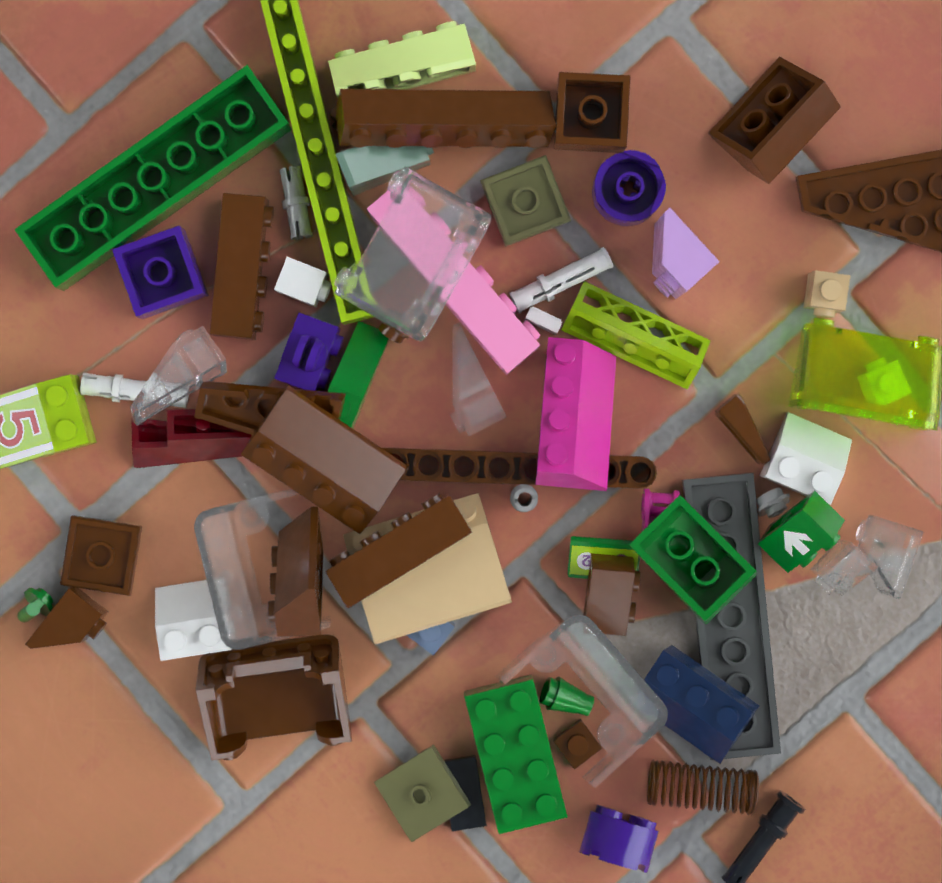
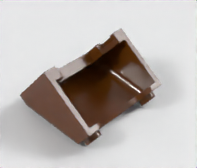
M317 635L236 646L228 651L204 654L200 658L196 694L211 761L238 758L246 750L249 739L316 730L318 740L330 746L352 742L339 641L335 636Z

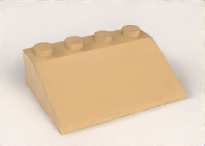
M479 493L454 500L473 533L362 600L375 645L512 603ZM424 510L411 513V516L414 517ZM398 518L366 527L361 534L355 531L343 534L346 549L350 555L362 549L360 541L371 534L379 531L381 536L393 530L391 522Z

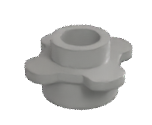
M775 488L758 497L756 503L759 506L757 509L759 517L767 514L768 518H772L787 510L786 504L790 502V495L784 494L781 488Z

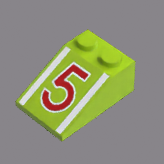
M65 375L0 395V469L97 443L84 395L80 394L81 383L78 375Z

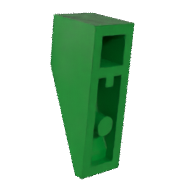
M360 321L356 325L327 391L346 393L340 420L352 429H354L389 341V338L382 334L378 328Z

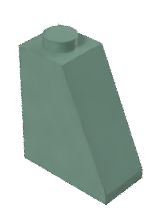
M366 146L362 148L353 147L335 155L352 195L355 196L431 165L428 155L433 154L434 151L433 148L424 146H402L398 148Z

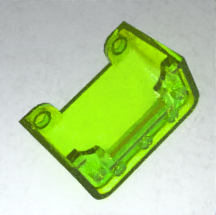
M814 318L813 324H803L788 407L819 410V412H829L891 423L898 426H909L911 429L922 431H937L942 394V346H938L939 339L918 336L917 341L837 328L834 327L835 321L824 318Z

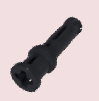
M779 790L776 794L778 799L766 815L762 814L760 816V821L758 822L760 827L727 872L721 877L726 883H745L776 840H781L787 836L786 830L798 813L803 814L806 810L799 802Z

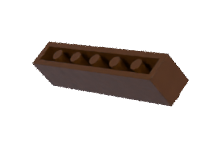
M340 89L335 111L340 146H354L357 148L366 146H389L392 148L402 146H424L427 148L437 146H459L461 148L549 147L556 128L550 91Z

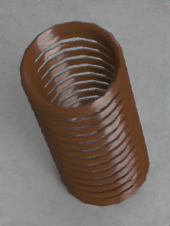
M654 759L651 761L647 787V802L649 805H657L660 771L663 766L662 807L666 802L667 775L669 767H671L670 807L673 806L677 768H679L677 807L680 808L682 803L685 768L687 769V783L684 805L686 809L689 807L691 775L694 768L695 782L692 800L694 810L698 804L701 769L703 772L700 808L702 811L705 809L707 775L710 769L709 811H712L714 805L715 775L717 770L719 775L716 795L717 812L721 810L722 779L725 771L727 776L724 794L725 813L728 812L730 806V779L733 772L735 777L732 793L733 814L736 813L738 806V779L740 773H742L743 779L740 792V813L744 814L746 812L747 815L751 814L752 816L756 811L759 794V776L756 770L749 769L744 772L741 768L737 772L735 768L729 771L724 767L721 771L717 766L713 771L710 765L705 770L703 765H700L697 769L695 764L689 768L687 763L681 766L677 762L674 766L670 761L666 766L663 760L660 763Z

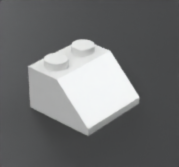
M787 412L769 452L771 460L764 464L759 476L804 496H808L813 491H816L831 505L846 470L852 439Z
M225 577L155 588V629L160 661L228 651L236 646Z

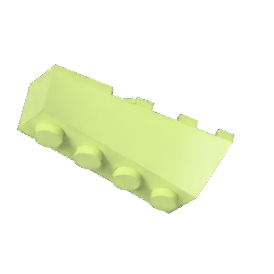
M456 21L446 22L438 25L435 32L423 35L422 31H413L403 35L402 41L389 44L388 40H381L368 45L369 50L355 53L354 49H349L336 53L334 55L335 59L329 60L328 63L337 97L339 96L340 89L408 90L476 71V62L465 23L457 25Z

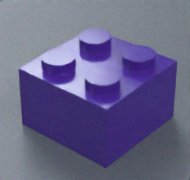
M176 226L112 249L134 313L138 318L146 319L209 296L186 230L181 226Z

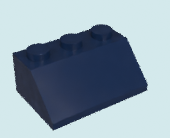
M673 645L662 651L643 680L633 701L635 705L719 764L722 763L759 708V705Z

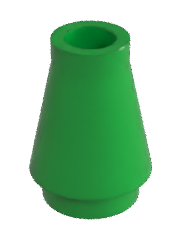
M559 676L556 679L548 677L542 687L539 702L546 705L547 710L588 716L593 708L594 696L586 694Z

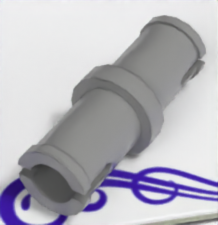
M290 166V171H287L286 167L279 170L285 200L282 201V206L284 210H287L291 233L290 238L291 240H301L303 236L310 238L313 236L307 208L310 205V199L308 196H305L301 172L302 167Z
M520 484L512 490L510 502L517 511L529 512L536 507L538 494L532 486ZM523 492L530 494V499L526 504H520L517 500L518 496Z

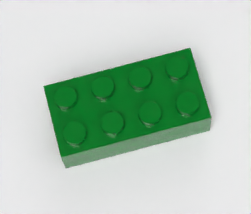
M532 674L464 691V698L498 834L567 818Z

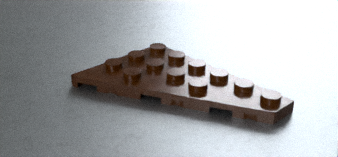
M942 149L796 177L802 212L942 253Z

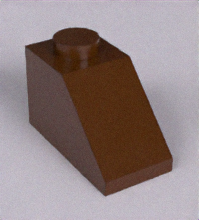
M71 587L25 645L33 649L81 643L87 640L88 637L94 640L107 624L103 618L108 611L79 588Z

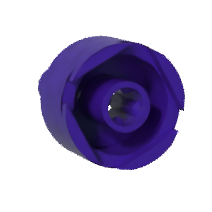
M635 150L623 151L605 160L600 166L592 185V197L596 209L606 220L620 226L638 225L649 219L661 205L666 192L665 178L658 163L651 156ZM627 181H631L634 183L633 190L637 191V193H631L630 196H626L623 194L624 189L620 185L625 186Z
M597 805L595 811H590L579 852L587 856L590 854L599 856V860L636 871L639 869L647 873L659 832L655 829L657 823L631 814L629 821L621 819L623 813Z

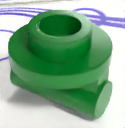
M28 588L24 592V596L29 604L22 608L17 616L24 623L30 621L39 613L48 616L53 609L52 603L54 601L42 588L37 590Z

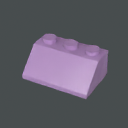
M669 208L654 224L652 274L657 278L653 282L657 289L665 297L668 298L672 295L677 299L719 263V260L675 212Z

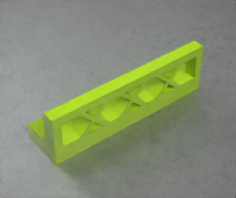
M586 281L583 282L561 329L576 338L585 340L687 390L701 368L711 341ZM585 295L597 300L601 307L595 308L582 302ZM617 313L629 315L633 322L627 323L621 320ZM654 327L662 331L665 337L659 338L653 335L649 328ZM686 342L699 348L697 355L683 349L680 343Z

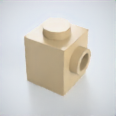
M818 270L809 273L803 308L814 310L813 315L827 318H834L835 313L846 311L851 275Z

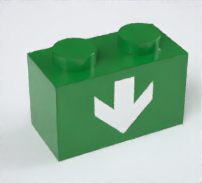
M813 491L771 523L758 542V545L789 573L798 565L804 568L810 564L820 549L823 548L825 551L831 549L841 537L838 532L845 520L816 491Z

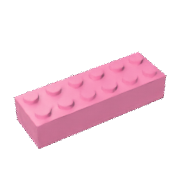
M398 181L367 208L370 217L507 376L539 348L540 344L537 342V339L541 335L528 320L523 323L519 321L514 315L517 307L504 292L500 296L495 293L491 288L494 280L481 265L476 269L468 261L471 258L469 256L471 254L461 241L456 238L452 242L445 234L448 231L446 229L447 226L436 212L433 211L428 214L422 206L425 203L419 192L411 184L405 188Z

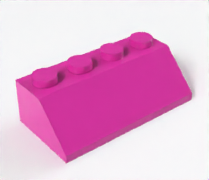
M548 337L535 485L607 491L616 356L585 340Z

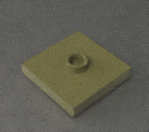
M546 155L480 180L505 247L571 222Z
M435 745L430 746L374 782L411 842L471 805Z

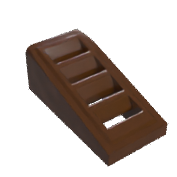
M739 393L734 394L715 410V415L757 464H766L771 459L742 396Z

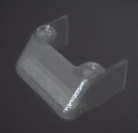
M293 489L207 509L201 512L195 520V535L220 636L223 643L231 649L241 650L294 637H277L275 622H269L268 603L262 604L246 536L259 533L267 526L269 512L266 502L298 495L299 493ZM331 617L321 618V630L330 628L332 624Z
M572 615L535 640L495 677L499 682L506 684L529 663L536 670L545 673L555 671L564 662L572 668L611 713L601 722L597 731L598 741L608 754L583 776L587 783L596 788L665 725L668 712L663 701L597 625L584 615Z

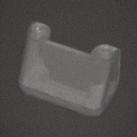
M404 166L402 172L397 171L388 184L387 190L391 192V205L358 264H352L349 268L343 267L337 275L334 283L337 289L334 293L405 335L421 342L434 326L485 235L491 221V214Z

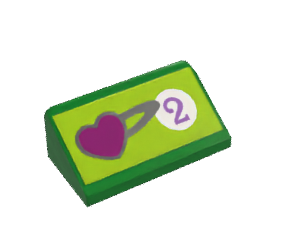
M572 536L568 552L567 575L570 578L588 579L591 553L633 557L634 569L636 571H639L640 556L629 546L632 542L631 540Z

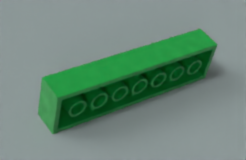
M246 65L14 230L54 287L65 291L114 256L112 249L136 241L293 129L250 67Z

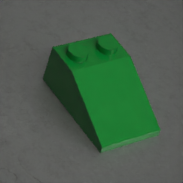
M681 495L629 544L640 558L705 625L757 574V571Z

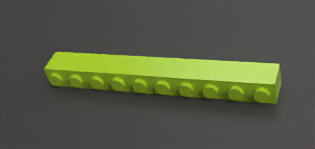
M260 0L341 323L346 325L378 317L340 164L335 155L337 152L299 1Z

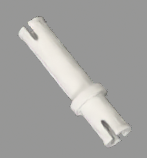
M602 247L600 250L572 262L547 276H544V274L537 276V281L514 292H510L509 295L517 307L516 310L518 313H521L523 310L546 299L548 302L554 300V295L614 266L607 250Z
M84 372L81 379L80 394L111 398L112 402L118 403L120 400H130L186 409L189 399V386L124 378L121 374H115L112 377Z

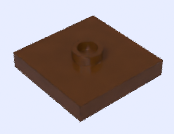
M71 515L60 585L131 596L142 526Z

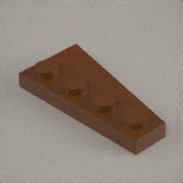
M204 381L199 388L194 417L252 435L286 388ZM295 389L340 420L346 393Z

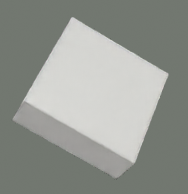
M530 307L525 321L528 320L531 324L554 335L558 333L562 324L561 319L535 307Z

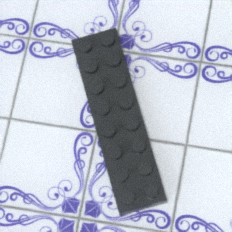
M754 473L683 479L684 499L757 571L756 576L707 625L695 615L700 665L759 705V708L724 759L781 754L761 547L758 545L760 533Z

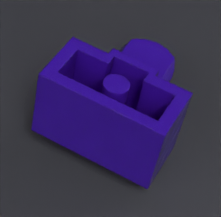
M298 313L274 379L303 390L318 391L319 388L325 390L332 370L327 368L331 355L338 356L344 337L339 335L341 329L327 322Z

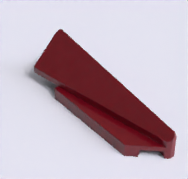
M196 409L167 410V421L131 418L133 466L135 468L243 457L241 453L248 443L251 434L194 417Z

